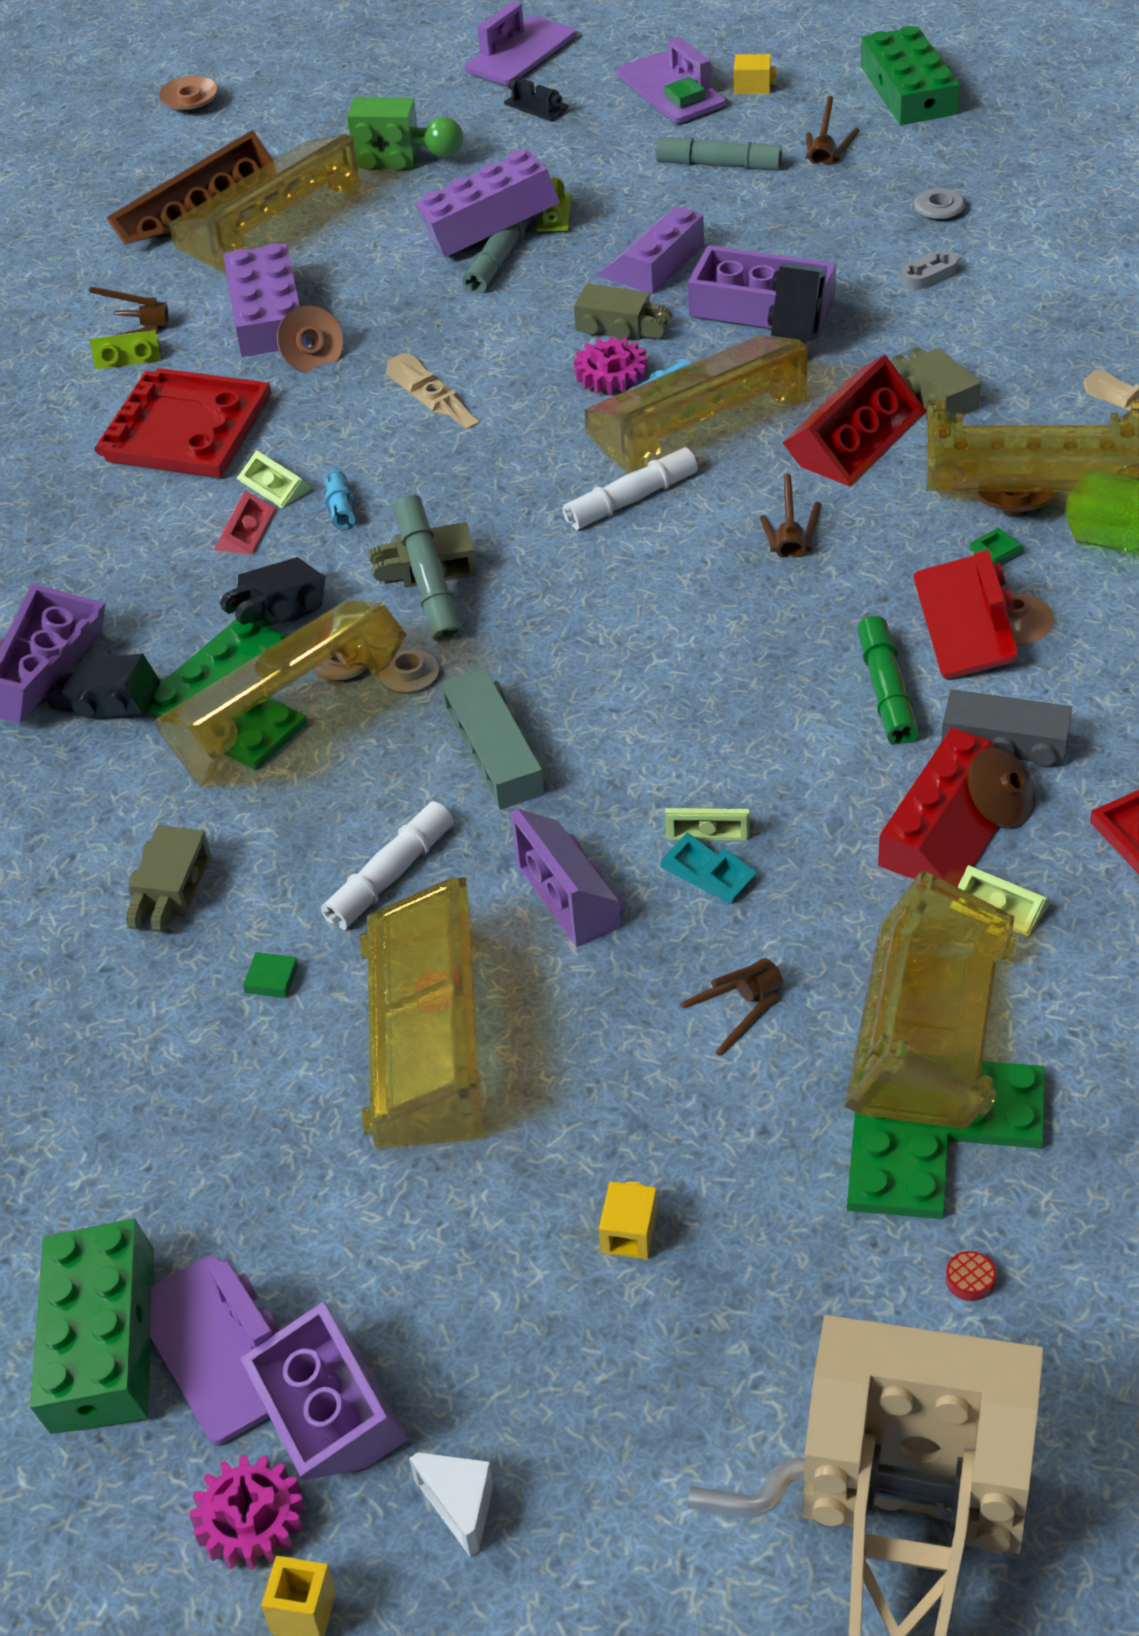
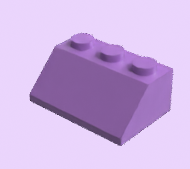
M674 207L643 231L598 273V276L654 294L704 246V215L684 207Z
M521 809L511 811L517 867L576 948L621 928L620 912L624 910L622 898L614 887L609 889L603 881V876L597 863L594 860L588 861L584 856L577 837L574 834L568 835L559 821Z
M324 1301L240 1358L299 1476L303 1480L367 1469L409 1440L347 1326Z

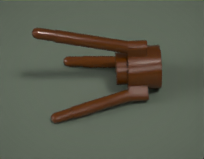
M832 96L827 98L820 135L813 140L812 134L810 132L806 133L807 154L805 159H809L812 164H819L821 162L824 165H830L832 161H839L841 154L859 132V128H854L836 149L835 141L831 136L827 135L833 103Z
M89 287V292L93 294L143 304L139 306V310H115L113 312L114 315L139 317L140 325H146L144 328L116 335L156 330V334H158L159 328H167L166 322H168L169 318L167 302H157L156 297H141L103 288Z
M787 473L784 475L786 522L780 525L775 534L765 515H761L760 520L770 542V552H777L780 558H789V554L795 558L802 557L806 551L812 550L811 539L819 516L821 503H814L806 530L804 531L797 522H794L791 475Z
M763 958L748 967L713 979L711 981L713 988L681 1002V1007L688 1008L735 988L738 989L745 1000L752 1001L755 999L759 1001L716 1050V1054L722 1056L740 1039L767 1008L779 1001L775 992L782 988L783 979L777 966L771 960Z

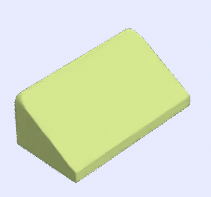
M257 450L237 477V480L281 508H284L313 489L303 479Z
M665 808L666 838L668 840H680L687 832L697 840L749 839V809Z
M969 865L950 904L1027 937H1029L1051 904L1044 896Z

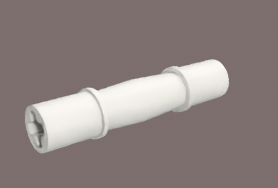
M686 447L658 460L654 459L648 463L647 467L627 474L603 488L595 487L591 492L564 504L563 514L565 520L569 524L576 521L572 526L578 531L606 516L610 517L613 511L633 504L661 488L666 490L669 486L695 474L698 470L696 459L693 453Z
M435 801L426 805L407 825L399 828L398 836L377 852L358 874H351L347 878V882L321 906L324 918L334 925L342 919L339 922V928L346 930L367 908L378 902V895L394 883L420 854L425 856L429 852V848L453 826L454 821L450 812L443 805Z

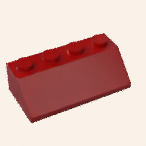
M885 354L857 370L782 443L800 467L850 487L926 410Z
M951 727L880 833L878 866L953 895L955 894L967 866L974 867L999 827L988 821L979 812L971 798L967 782L968 768L972 759L985 749L995 748L990 740Z

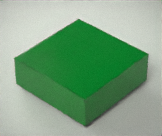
M686 77L664 86V95L680 108L706 99L705 88L691 77Z
M1000 528L970 542V550L973 553L988 549L993 564L1001 563L1003 565L1023 554L1024 546Z
M255 952L243 984L245 993L287 998L298 967L297 957Z

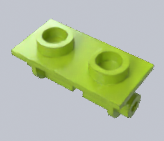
M552 177L551 180L560 203L538 213L537 232L569 230L572 193H565L564 183L558 177Z
M156 330L89 339L95 370L161 361V346Z

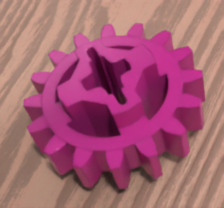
M610 337L608 342L596 339L595 345L586 343L584 344L585 351L578 350L576 352L577 358L574 359V373L576 374L577 383L583 382L584 389L594 387V392L597 394L603 389L607 390L608 395H612L615 389L625 393L627 386L636 387L638 386V380L645 381L646 373L648 372L646 350L639 349V343L637 342L627 344V338L615 340L614 337Z
M241 1455L239 1467L233 1469L226 1461L221 1462L222 1475L216 1478L213 1475L206 1474L203 1479L207 1491H194L192 1495L196 1509L189 1512V1517L193 1527L196 1528L193 1532L199 1547L205 1546L209 1559L215 1561L223 1554L229 1569L235 1567L239 1558L245 1559L249 1570L255 1568L256 1557L264 1555L270 1563L274 1562L275 1553L273 1549L279 1545L284 1549L290 1550L292 1542L288 1532H301L303 1528L298 1514L305 1512V1505L302 1495L299 1494L301 1491L296 1477L288 1476L286 1466L282 1462L271 1470L268 1457L265 1455L260 1457L256 1465H250L247 1456ZM250 1498L251 1504L249 1512H247V1522L244 1523L245 1508H248L247 1499ZM231 1532L235 1536H237L238 1539L226 1536L223 1533Z

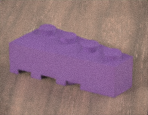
M31 584L0 647V719L20 724L57 685L61 675L67 674L87 653L102 634L105 603Z

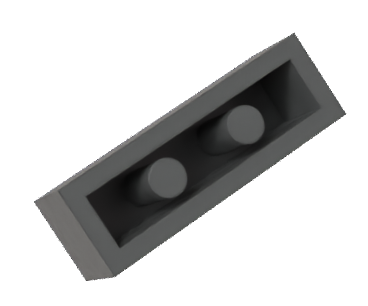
M951 689L943 719L941 742L952 727L990 740L995 748L1006 750L1019 760L1032 761L1039 766H1049L1051 764L1063 766L1073 706Z

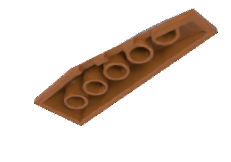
M251 130L107 216L106 220L123 244L128 245L216 220L228 213L240 212L286 185L289 181L258 136Z

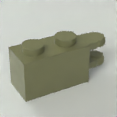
M586 283L574 305L576 331L589 335L614 336L618 339L639 340L641 336L655 337V339L663 337L667 328L666 325H669L673 317L670 309L664 307V305L650 304V292Z
M916 347L911 349L908 354L910 360L906 357L904 358L901 354L892 357L891 363L930 415L935 414L946 423L979 408L981 382L942 349L938 348L926 353L921 348Z
M467 522L432 528L434 531L432 540L442 563L445 580L478 575L475 549ZM401 534L394 535V543L377 545V547L370 549L368 559L373 564L371 572L376 581L385 582L387 580L403 579L405 588L418 586L412 571L407 547L401 542Z
M157 825L151 841H147L144 845L142 861L138 870L134 871L130 876L129 893L133 898L126 916V926L129 929L139 930L148 912L153 913L151 929L159 933L165 932L172 915L186 916L211 856L205 830Z

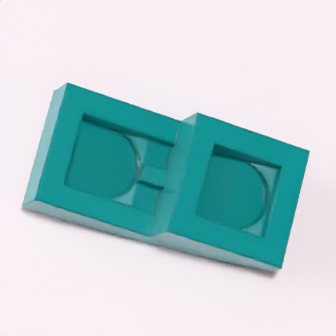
M688 832L662 858L660 864L662 869L729 903L735 900L757 874L754 869L725 848L717 854Z

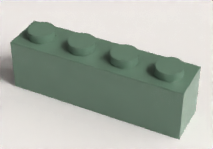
M486 668L442 681L444 707L498 809L501 810L545 795L543 781L548 780L545 763L541 757L535 758L530 736L527 731H520L516 711L512 705L506 706L504 692L499 681L493 682Z

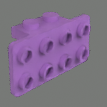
M512 1L478 26L480 53L465 64V71L502 85H509L512 78L524 76L576 36L575 28L537 16H531L523 21L522 4Z
M679 36L669 39V54L659 52L616 69L617 76L674 123H682L725 106V98L711 88L713 69L710 60ZM686 77H691L705 88L706 99L680 108L664 95V86Z
M207 1256L152 1286L150 1339L209 1441L213 1445L219 1446L270 1418L240 1358L279 1332V1329L267 1308L259 1311L253 1301L258 1298L246 1274L242 1273L237 1276L227 1260L220 1263L215 1256Z

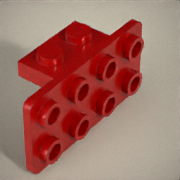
M988 549L973 553L974 556L918 570L913 575L940 673L944 679H951L1012 663L1019 657L1008 618V612L1014 611L1009 588L1001 590V586L1006 585L1001 563L993 564Z

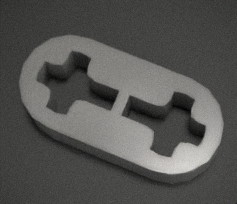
M943 250L914 260L903 266L901 284L908 289L921 290L950 278L957 272L958 258L954 253Z

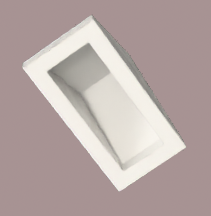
M419 1452L411 1456L409 1460L414 1481L467 1554L472 1557L480 1550L493 1489L490 1462Z

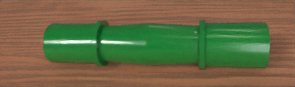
M880 616L867 617L859 623L857 632L863 650V661L866 666H869L872 686L878 699L877 711L882 718L888 742L891 745L913 743L919 736V729L912 709L913 702L906 693L903 675L897 662V647L893 644L887 621Z

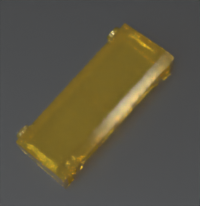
M344 133L308 140L170 222L169 226L174 248L222 273H226L223 253H229L236 249H246L243 235L327 183L328 188L336 192L340 190L349 196L360 190L353 137Z
M758 335L584 409L586 435L624 472L630 474L644 468L643 463L650 453L654 456L660 454L659 439L769 391L776 401L785 400L792 407L806 401L807 346L799 339Z
M927 400L924 436L926 491L1102 492V490H1098V483L1117 485L1127 489H1132L1133 486V490H1135L1136 486V490L1139 491V400H1131L1130 411L1121 417H1118V413H1111L1109 425H963V413H955V417L950 415L946 410L945 400Z
M345 600L155 719L154 725L195 782L203 786L217 777L218 771L216 766L221 755L231 749L236 742L237 728L233 720L335 655L346 670L351 669L353 666L361 665L369 668V671L375 676L389 667L407 634L384 603Z
M923 869L879 926L844 1107L860 1115L965 1129L979 1114L985 1115L990 1110L996 1097V1090L992 1089L993 1079L987 1075L981 1078L980 1076L996 962L1000 958L1005 960L1014 948L1016 937L1012 935L1015 916Z
M466 877L450 878L367 915V933H360L362 959H368L370 1107H362V1123L364 1135L372 1134L375 1149L485 1139L484 1118H482L481 1111L482 1094L479 1079L473 970L474 930Z

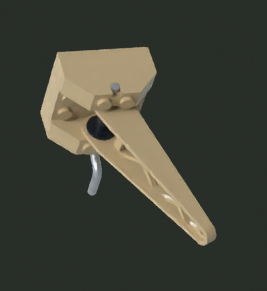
M824 1315L813 1378L804 1458H792L779 1463L770 1471L763 1489L753 1495L691 1486L688 1508L739 1517H758L771 1512L780 1504L786 1488L791 1482L803 1480L805 1484L802 1518L816 1520L818 1523L827 1526L846 1525L854 1527L849 1636H862L864 1583L890 1636H907L942 1596L934 1636H947L965 1545L980 1547L990 1553L1010 1552L1020 1554L1030 1486L1043 1347ZM876 1505L884 1510L894 1511L901 1509L925 1513L938 1519H944L950 1522V1529H955L952 1548L866 1534L868 1515L873 1516L874 1506ZM865 1558L944 1571L946 1573L898 1626Z

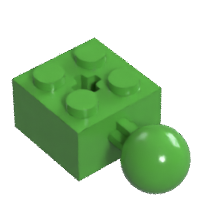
M354 97L347 116L355 168L414 169L420 152V146H427L428 150L438 157H450L459 151L463 143V131L460 125L449 117L435 118L426 128L418 127L414 98Z

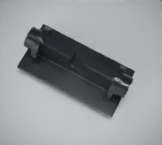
M521 77L512 78L509 82L508 87L511 90L512 96L504 101L505 105L549 121L569 108L568 104L562 103V96L555 89L542 85L535 87L533 82Z

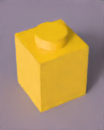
M735 54L734 94H770V85H776L777 66H771V54Z
M609 1181L599 1225L601 1253L648 1259L658 1214L656 1187L645 1186L638 1182L620 1183Z
M276 1555L261 1604L271 1635L325 1636L336 1597V1590L328 1564Z

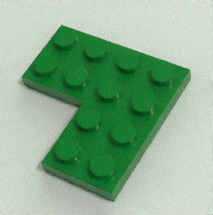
M235 619L160 683L144 712L256 771L307 724L306 715L255 690L300 650L298 641L269 627L263 628L256 622L243 625Z
M860 1051L847 1211L943 1219L947 1141L1042 1149L1044 1066Z

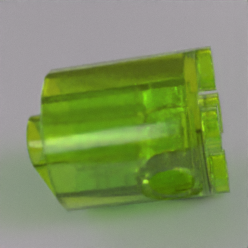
M1090 469L1071 488L1067 500L1065 518L1075 538V542L1139 554V478Z

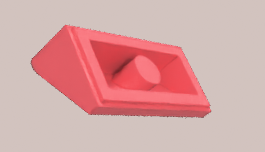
M244 491L213 550L253 555L276 507Z

